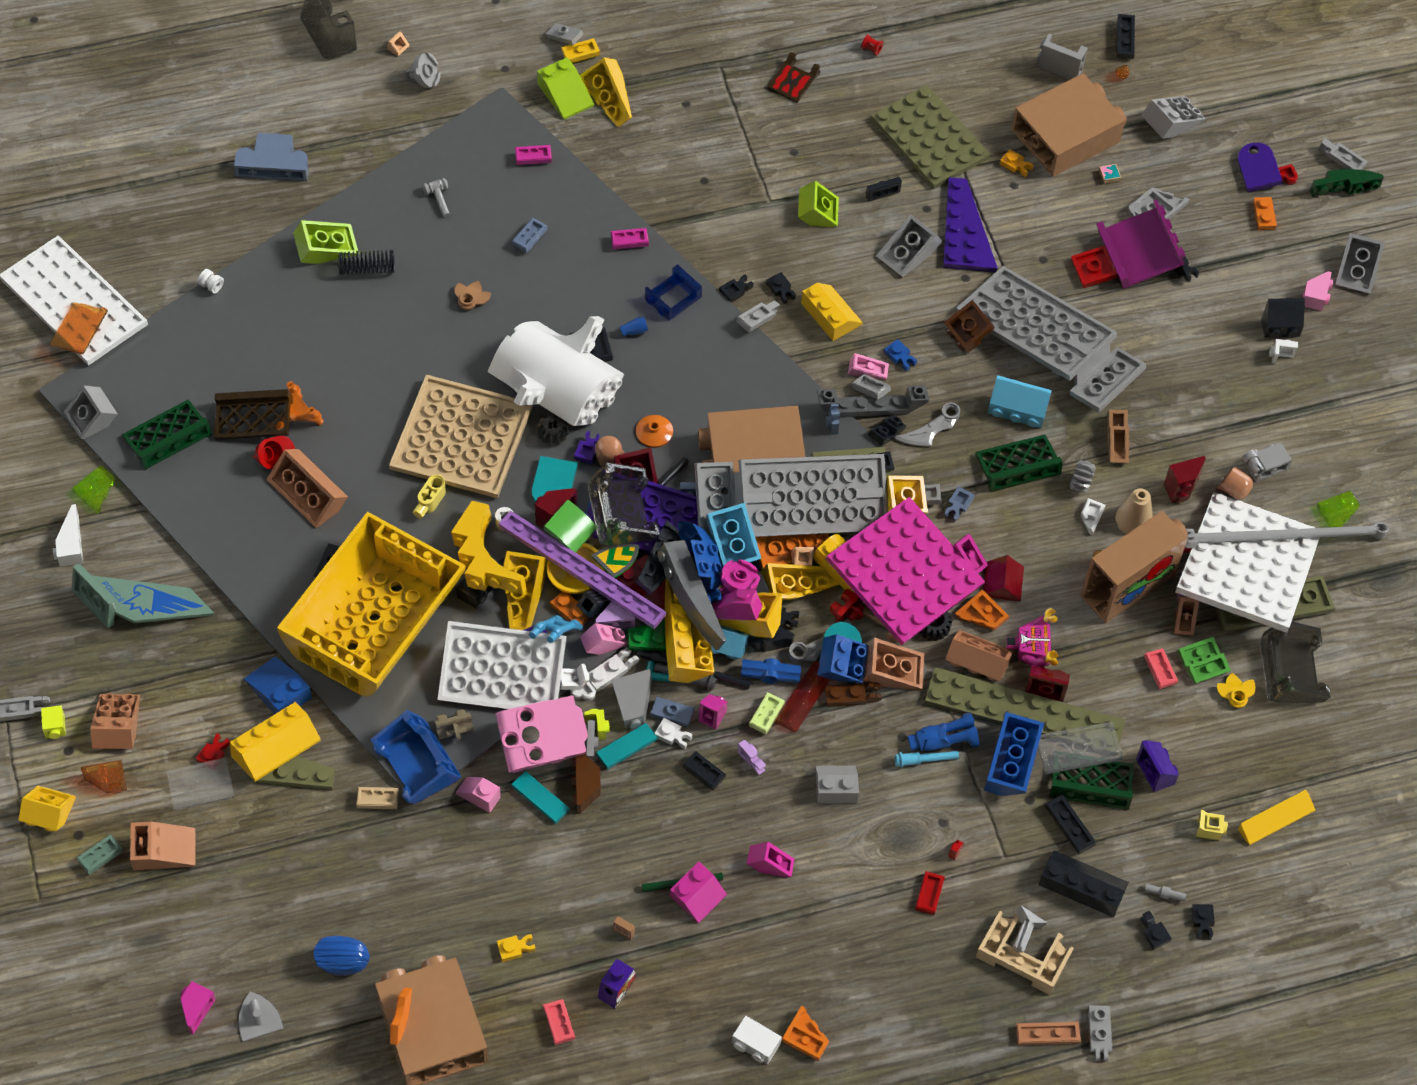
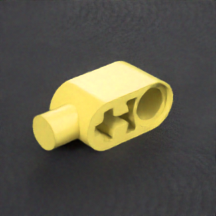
M432 475L418 493V505L413 510V514L417 518L422 519L425 513L433 512L445 496V479L441 475Z

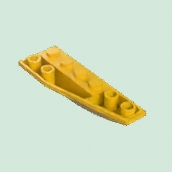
M666 578L665 639L669 681L690 683L714 673L712 647L690 620Z

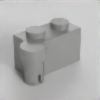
M1282 443L1271 444L1260 451L1250 450L1242 456L1255 482L1289 470L1292 462Z

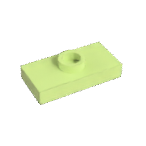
M767 692L749 722V726L767 734L784 706L785 700Z

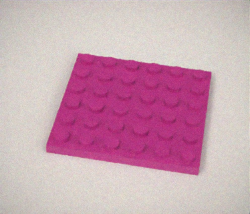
M910 497L825 558L901 645L905 644L985 583L983 578L958 553L949 540Z

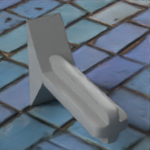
M1020 905L1014 910L1022 924L1013 947L1015 948L1014 951L1023 953L1033 928H1042L1047 922Z

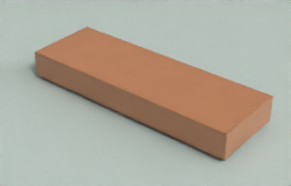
M1079 1022L1016 1023L1015 1026L1017 1046L1080 1044L1081 1042Z

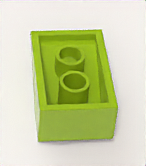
M568 57L537 71L538 86L563 120L594 106L577 69Z
M301 220L293 232L301 263H325L338 260L339 251L343 253V259L344 252H346V258H348L349 251L350 257H352L353 251L355 256L358 251L351 224Z

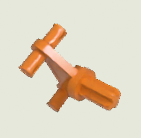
M289 381L286 386L293 395V404L290 407V422L292 420L294 422L307 421L322 425L321 413L315 410L314 407L308 408L301 399L300 387L294 384L293 381ZM280 420L274 427L276 430H280L284 427V423Z

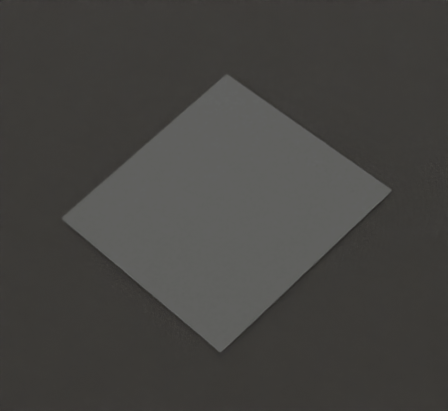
M504 88L497 89L214 274L224 279L223 285L217 293L213 294L207 287L196 286L147 318V326L89 366L82 361L40 389L41 395L74 431L75 429L64 414L65 409L83 386L100 387L117 412V416L107 428L83 439V441L284 661L300 675L316 696L402 790L405 786L386 757L378 756L374 752V745L370 739L406 710L425 719L437 738L435 725L437 716L444 714L447 715V718L454 717V713L462 709L466 713L470 712L473 731L460 734L461 740L456 741L455 736L439 740L459 772L501 741L496 713L508 709L437 699L448 621L510 629L507 595L505 590L500 588L491 590L486 601L483 604H479L475 609L457 597L456 587L464 579L465 574H463L376 692L368 697L357 694L297 660L282 641L277 627L314 581V574L328 543L341 546L367 512L460 562L458 556L460 547L454 546L451 531L471 501L488 504L492 519L486 529L484 547L495 561L506 557L507 551L541 556L505 531L499 530L495 524V513L499 508L508 507L515 514L559 542L558 539L536 525L535 503L532 499V487L540 456L577 462L578 467L572 488L577 490V507L585 513L603 470V467L598 464L596 456L592 465L574 460V454L580 440L586 442L585 434L587 431H590L591 439H594L597 434L600 435V438L604 436L616 437L620 441L624 453L649 448L643 445L636 436V426L642 418L649 415L665 417L672 424L673 436L666 445L652 448L655 470L659 482L683 457H686L689 463L666 485V487L679 491L680 482H695L694 464L702 463V460H710L709 450H699L698 428H707L708 413L798 406L806 457H811L812 452L884 447L869 437V432L854 417H840L838 434H830V427H826V416H829V413L820 407L817 389L823 388L759 328L749 333L739 325L736 320L743 313ZM550 145L552 163L516 165L515 147ZM442 178L446 179L448 189L441 192L450 214L448 217H443L435 194L430 193L426 195L424 193V183L438 179L441 180ZM532 218H535L547 225L548 230L526 254L514 247L512 240ZM301 220L351 224L359 252L360 268L361 251L363 252L365 269V250L367 251L369 268V250L371 251L373 267V250L375 251L377 266V250H379L381 264V250H383L385 263V250L388 252L389 262V250L393 249L395 272L389 273L387 268L386 273H384V269L382 273H380V270L378 273L375 270L372 273L370 269L368 274L366 267L365 274L362 268L361 274L358 269L357 275L355 270L353 275L351 271L349 275L347 272L345 275H340L338 260L320 264L301 263L293 232ZM647 228L649 246L613 250L611 231ZM479 281L482 292L491 293L489 301L483 305H476L470 310L460 308L458 297L455 295L456 285L461 283L467 287L471 283ZM590 316H599L604 319L602 327L606 329L613 355V360L605 363L624 374L622 384L614 395V402L609 407L599 409L598 418L593 424L571 426L568 422L543 406L534 404L498 498L445 484L446 494L436 509L431 513H425L422 519L417 518L413 514V510L418 505V493L427 482V479L390 470L389 464L426 374L516 398L517 392L513 388L487 372L500 344L507 335L512 336L515 332V327L524 322L539 321L553 331L568 336L569 333L577 332L581 329ZM638 316L645 318L648 331L644 332V334L623 337L620 326ZM289 381H293L294 384L298 385L301 389V399L308 408L314 407L315 410L321 413L323 424L317 425L315 422H294L292 420L289 422V436L286 437L290 438L295 449H299L348 496L340 511L321 526L315 528L266 480L272 469L263 467L252 456L255 454V448L261 441L272 437L215 440V393L288 389L286 384ZM189 399L200 415L209 422L212 435L145 470L140 459L124 440L122 434ZM279 405L274 411L280 415L284 411L285 405ZM261 406L256 412L262 416L268 408ZM187 407L181 410L180 413L188 414L190 409ZM243 407L238 413L243 417L250 409ZM222 408L221 416L225 418L232 410L230 408ZM271 412L264 420L270 424L277 416ZM253 413L246 421L252 425L259 417ZM235 414L228 422L234 426L240 418ZM172 417L164 419V422L172 423L173 421ZM178 418L176 423L185 424L186 419ZM191 419L189 425H191V424H193V423H195V422H197V421H199V420H192V419ZM262 421L255 430L262 432L267 425ZM243 423L236 430L239 433H244L249 426ZM225 424L220 428V434H226L231 428ZM151 426L147 431H155L157 426ZM161 427L160 432L168 433L169 431L168 427ZM174 428L172 433H176L182 429ZM133 435L130 439L139 440L140 435ZM144 436L143 441L151 442L153 436ZM157 437L156 442H159L165 438ZM140 446L139 451H142L148 448L149 446ZM603 541V542H605V543H607V544H609V545H611V546L615 545V544H612V543ZM638 552L636 559L638 560L646 554ZM547 573L532 626L540 621L550 619L554 615H559L565 621H568L550 606V602L562 591L550 582ZM396 585L393 586L391 589L395 592H398L402 589V587ZM584 593L570 595L579 602ZM373 614L369 617V619L373 621H376L380 618V616L377 614ZM597 617L590 618L583 625L581 631L572 629L562 634V636H567L563 668L577 669L580 664H585L589 673L622 648L601 655L586 653L580 636L596 623ZM635 617V627L647 625ZM622 629L623 632L625 633V638H626V641H627V631H628V629ZM352 643L347 647L350 650H355L358 645ZM560 689V690H559V696L562 695V694H563L564 692H566L567 690H561V689ZM524 712L520 716L525 722L532 717L528 712Z

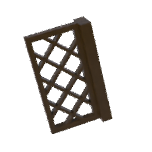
M288 389L215 393V440L289 436L290 407L293 404V395ZM279 405H285V410L280 415L274 411ZM261 406H266L268 410L260 416L256 410ZM243 407H248L250 411L242 417L238 411ZM222 408H230L232 410L225 418L221 416ZM273 412L277 418L268 424L264 419ZM254 413L259 418L250 425L246 420ZM236 414L240 420L232 426L228 421ZM281 420L284 423V430L275 431L273 427ZM263 421L267 427L262 432H257L255 428ZM243 423L249 426L244 433H239L236 430ZM225 424L231 428L226 434H220V428Z

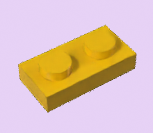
M594 38L561 47L564 58L568 57L572 63L600 56V50Z

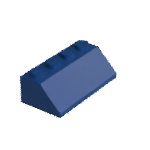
M1008 712L1005 713L984 791L1000 796L1026 793L1044 726L1043 722Z

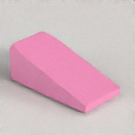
M854 353L849 362L848 374L859 377L865 374L874 379L886 380L889 363Z

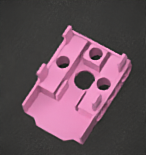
M573 695L496 713V720L509 772H521L526 769L551 763L555 764L568 758L586 754L584 742L588 734L582 709L575 705ZM528 712L532 718L530 721L525 722L520 718L521 714ZM529 726L535 727L540 733L539 739L533 744H528L522 739L523 730ZM513 736L517 742L515 745L509 746L505 742L506 738ZM538 751L541 757L539 760L534 761L529 757L530 753Z

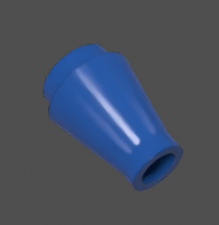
M639 316L620 326L623 337L644 334V332L648 331L645 318H640Z

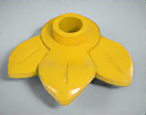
M1231 673L1227 677L1225 684H1217V691L1221 697L1229 701L1230 705L1235 708H1242L1247 704L1248 698L1254 695L1255 682L1251 679L1242 683L1234 673Z

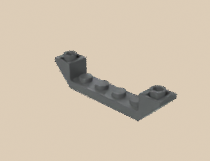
M926 385L908 386L905 395L883 396L879 400L870 396L838 398L836 389H817L820 407L829 413L831 404H839L838 412H840V417L909 414L929 402Z

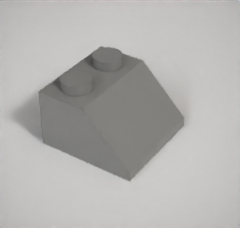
M83 386L64 411L80 439H85L107 428L117 416V412L102 389L93 386Z
M856 766L815 767L817 804H857L859 784Z

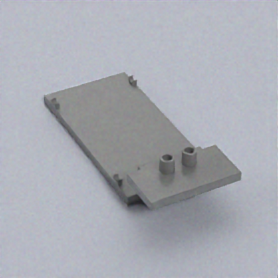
M1005 266L1001 267L956 308L957 312L973 300L994 325L995 329L990 332L992 335L1048 367L1058 377L1061 375L1069 381L1074 377V387L1070 390V396L1099 413L1146 369V363L1118 347L1110 353V343L1117 337L1115 330Z
M884 454L738 460L739 472L734 473L733 462L694 464L698 526L703 528L710 537L711 534L705 515L745 503L755 537L861 532L888 512Z

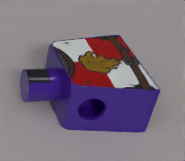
M616 959L600 982L598 999L616 1008L637 978L635 970L619 959Z

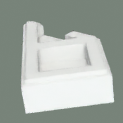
M1088 498L1082 510L1081 518L1089 534L1093 536L1106 505Z

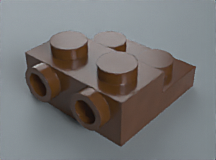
M973 300L944 322L947 327L945 329L951 339L955 337L958 340L956 345L961 351L966 350L967 353L981 344V339L995 329L991 321Z

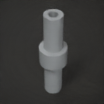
M1146 884L1145 892L1160 895V898L1168 900L1172 898L1185 902L1186 893L1173 891L1170 887L1166 886L1161 888Z

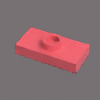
M1163 648L1145 653L1144 658L1159 689L1178 683V679Z
M561 999L544 1004L543 1009L554 1044L558 1045L575 1040L564 1000Z

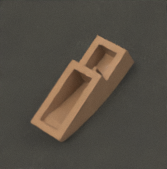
M1109 409L1107 412V439L1110 463L1129 464L1128 410Z

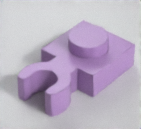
M745 739L738 744V754L749 766L753 767L758 775L763 773L766 765L757 757L756 748L752 744H748Z

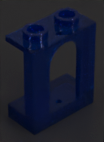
M678 264L672 268V275L651 290L649 287H645L646 302L649 305H653L658 313L669 321L702 297V286ZM676 285H679L689 295L670 308L660 297Z

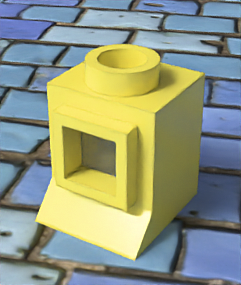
M1201 809L1197 819L1199 828L1196 832V837L1220 841L1222 835L1226 834L1228 822H1224V815L1206 813Z

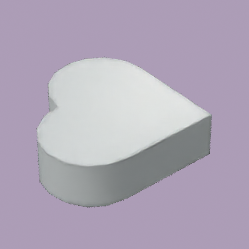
M588 681L581 690H570V695H573L576 700L592 701L596 696V690Z

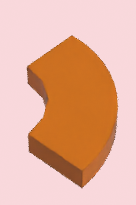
M403 988L397 997L395 1015L390 1024V1044L398 1045L403 1036L410 1011L412 988Z

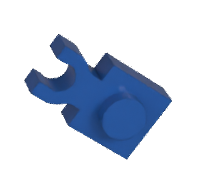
M898 339L884 349V354L895 364L900 362L906 372L910 367L907 363H911L913 366L917 364V359L910 356V350Z

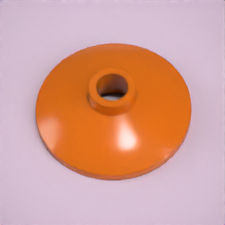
M649 415L638 422L636 436L645 446L652 448L662 447L671 440L673 427L665 417Z

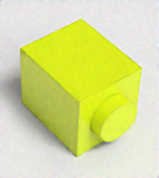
M62 706L41 708L42 729L45 738L57 739L60 736H66L65 715Z

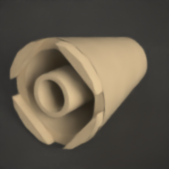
M1136 489L1118 508L1115 521L1123 533L1128 534L1153 517L1150 493L1145 489Z

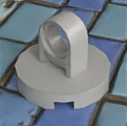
M431 53L418 54L413 61V65L408 67L406 77L411 81L418 82L423 88L436 86L440 80V72H437L436 67L439 65L438 61Z

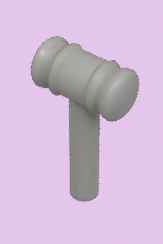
M442 178L441 180L438 179L424 183V193L426 195L434 193L443 217H448L450 214L441 192L448 189L446 179Z

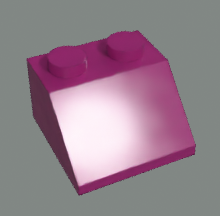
M698 861L670 889L669 896L699 924L727 896V893L715 876Z

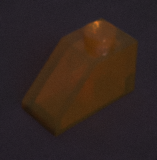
M122 760L81 767L84 780L103 792L118 794L127 790Z

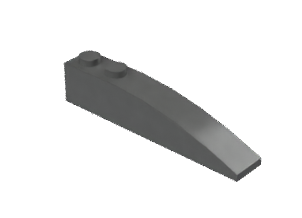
M685 540L664 543L657 554L658 560L664 568L665 577L668 579L679 603L690 620L715 650H719L725 643L726 638Z

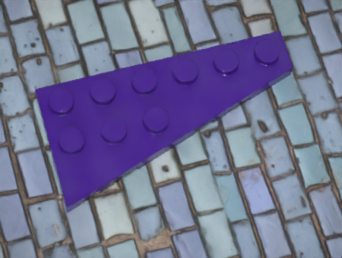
M949 177L943 268L997 272L998 267L967 179Z

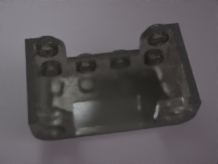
M305 0L300 13V19L323 58L333 59L357 50L354 21L347 10L330 16L333 12L330 0ZM343 17L347 19V22L339 23L338 19Z

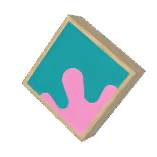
M1116 164L1099 167L1098 171L1103 184L1121 181V175Z

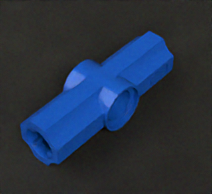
M772 658L765 659L764 661L742 660L741 677L761 679L767 684H776L778 681L800 682V665L782 664L780 661Z

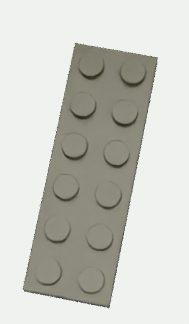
M1323 576L1306 578L1292 620L1334 612L1335 607ZM1215 607L1223 632L1264 625Z

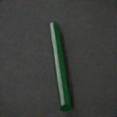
M722 872L713 874L717 881H723ZM680 879L641 884L642 892L672 888Z

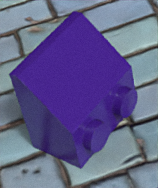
M1142 741L1136 761L1153 792L1175 785L1179 773L1177 767L1172 765L1167 749L1163 748L1160 742Z

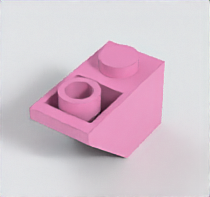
M1328 271L1307 281L1302 297L1305 299V307L1322 311L1324 304L1328 305L1330 294L1327 293L1328 290L1331 291L1333 280L1330 279L1332 272Z
M595 623L580 636L586 653L601 655L627 646L625 633L621 628Z

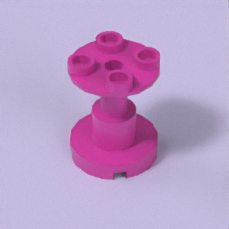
M738 559V562H733V560L727 562L721 572V581L725 588L720 589L721 596L737 589L756 590L760 581L757 568L745 560Z

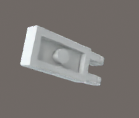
M628 647L625 648L618 655H614L589 672V681L594 686L596 693L611 684L613 679L623 676L639 662L640 659L637 656L628 659L625 664L622 662L632 653V650H628Z

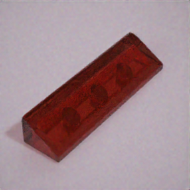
M819 662L812 663L775 719L777 724L792 732H797L824 691L825 686L831 680L817 675Z

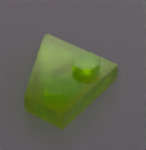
M100 465L74 486L72 490L73 493L99 514L101 512V505L104 499L106 500L109 494L108 491L115 479L109 471Z
M1351 490L1317 504L1318 510L1329 527H1342L1360 506Z

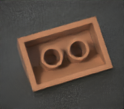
M959 630L951 642L945 660L949 661V664L952 666L967 668L970 673L983 674L991 681H1001L1014 651Z

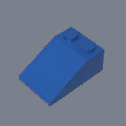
M276 656L244 678V681L274 715L294 702L301 706L312 698L309 685L298 673Z

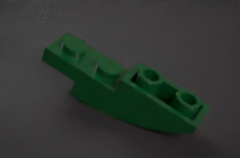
M1359 169L1327 171L1325 178L1313 180L1310 193L1312 196H1322L1345 190L1347 195L1359 194L1369 190L1373 191L1381 187L1384 176L1376 172Z

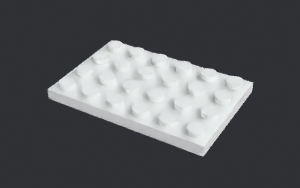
M448 621L437 700L512 709L558 699L567 636L561 635L551 644L547 641V637L550 635L547 633H540L535 639L529 637L531 631Z

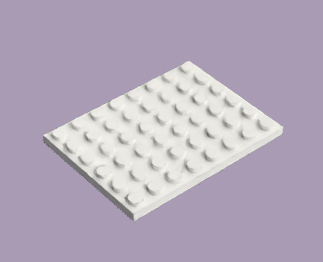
M1213 492L1198 533L1307 529L1315 527ZM1319 538L1198 543L1197 548H1192L1176 593L1287 633Z

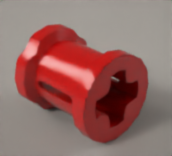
M867 34L862 41L861 48L868 49L877 56L881 52L884 42L881 40L877 41Z

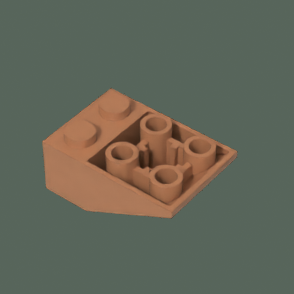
M100 694L90 728L92 748L133 749L136 738L140 695Z
M158 822L131 823L130 862L133 871L196 867V829Z

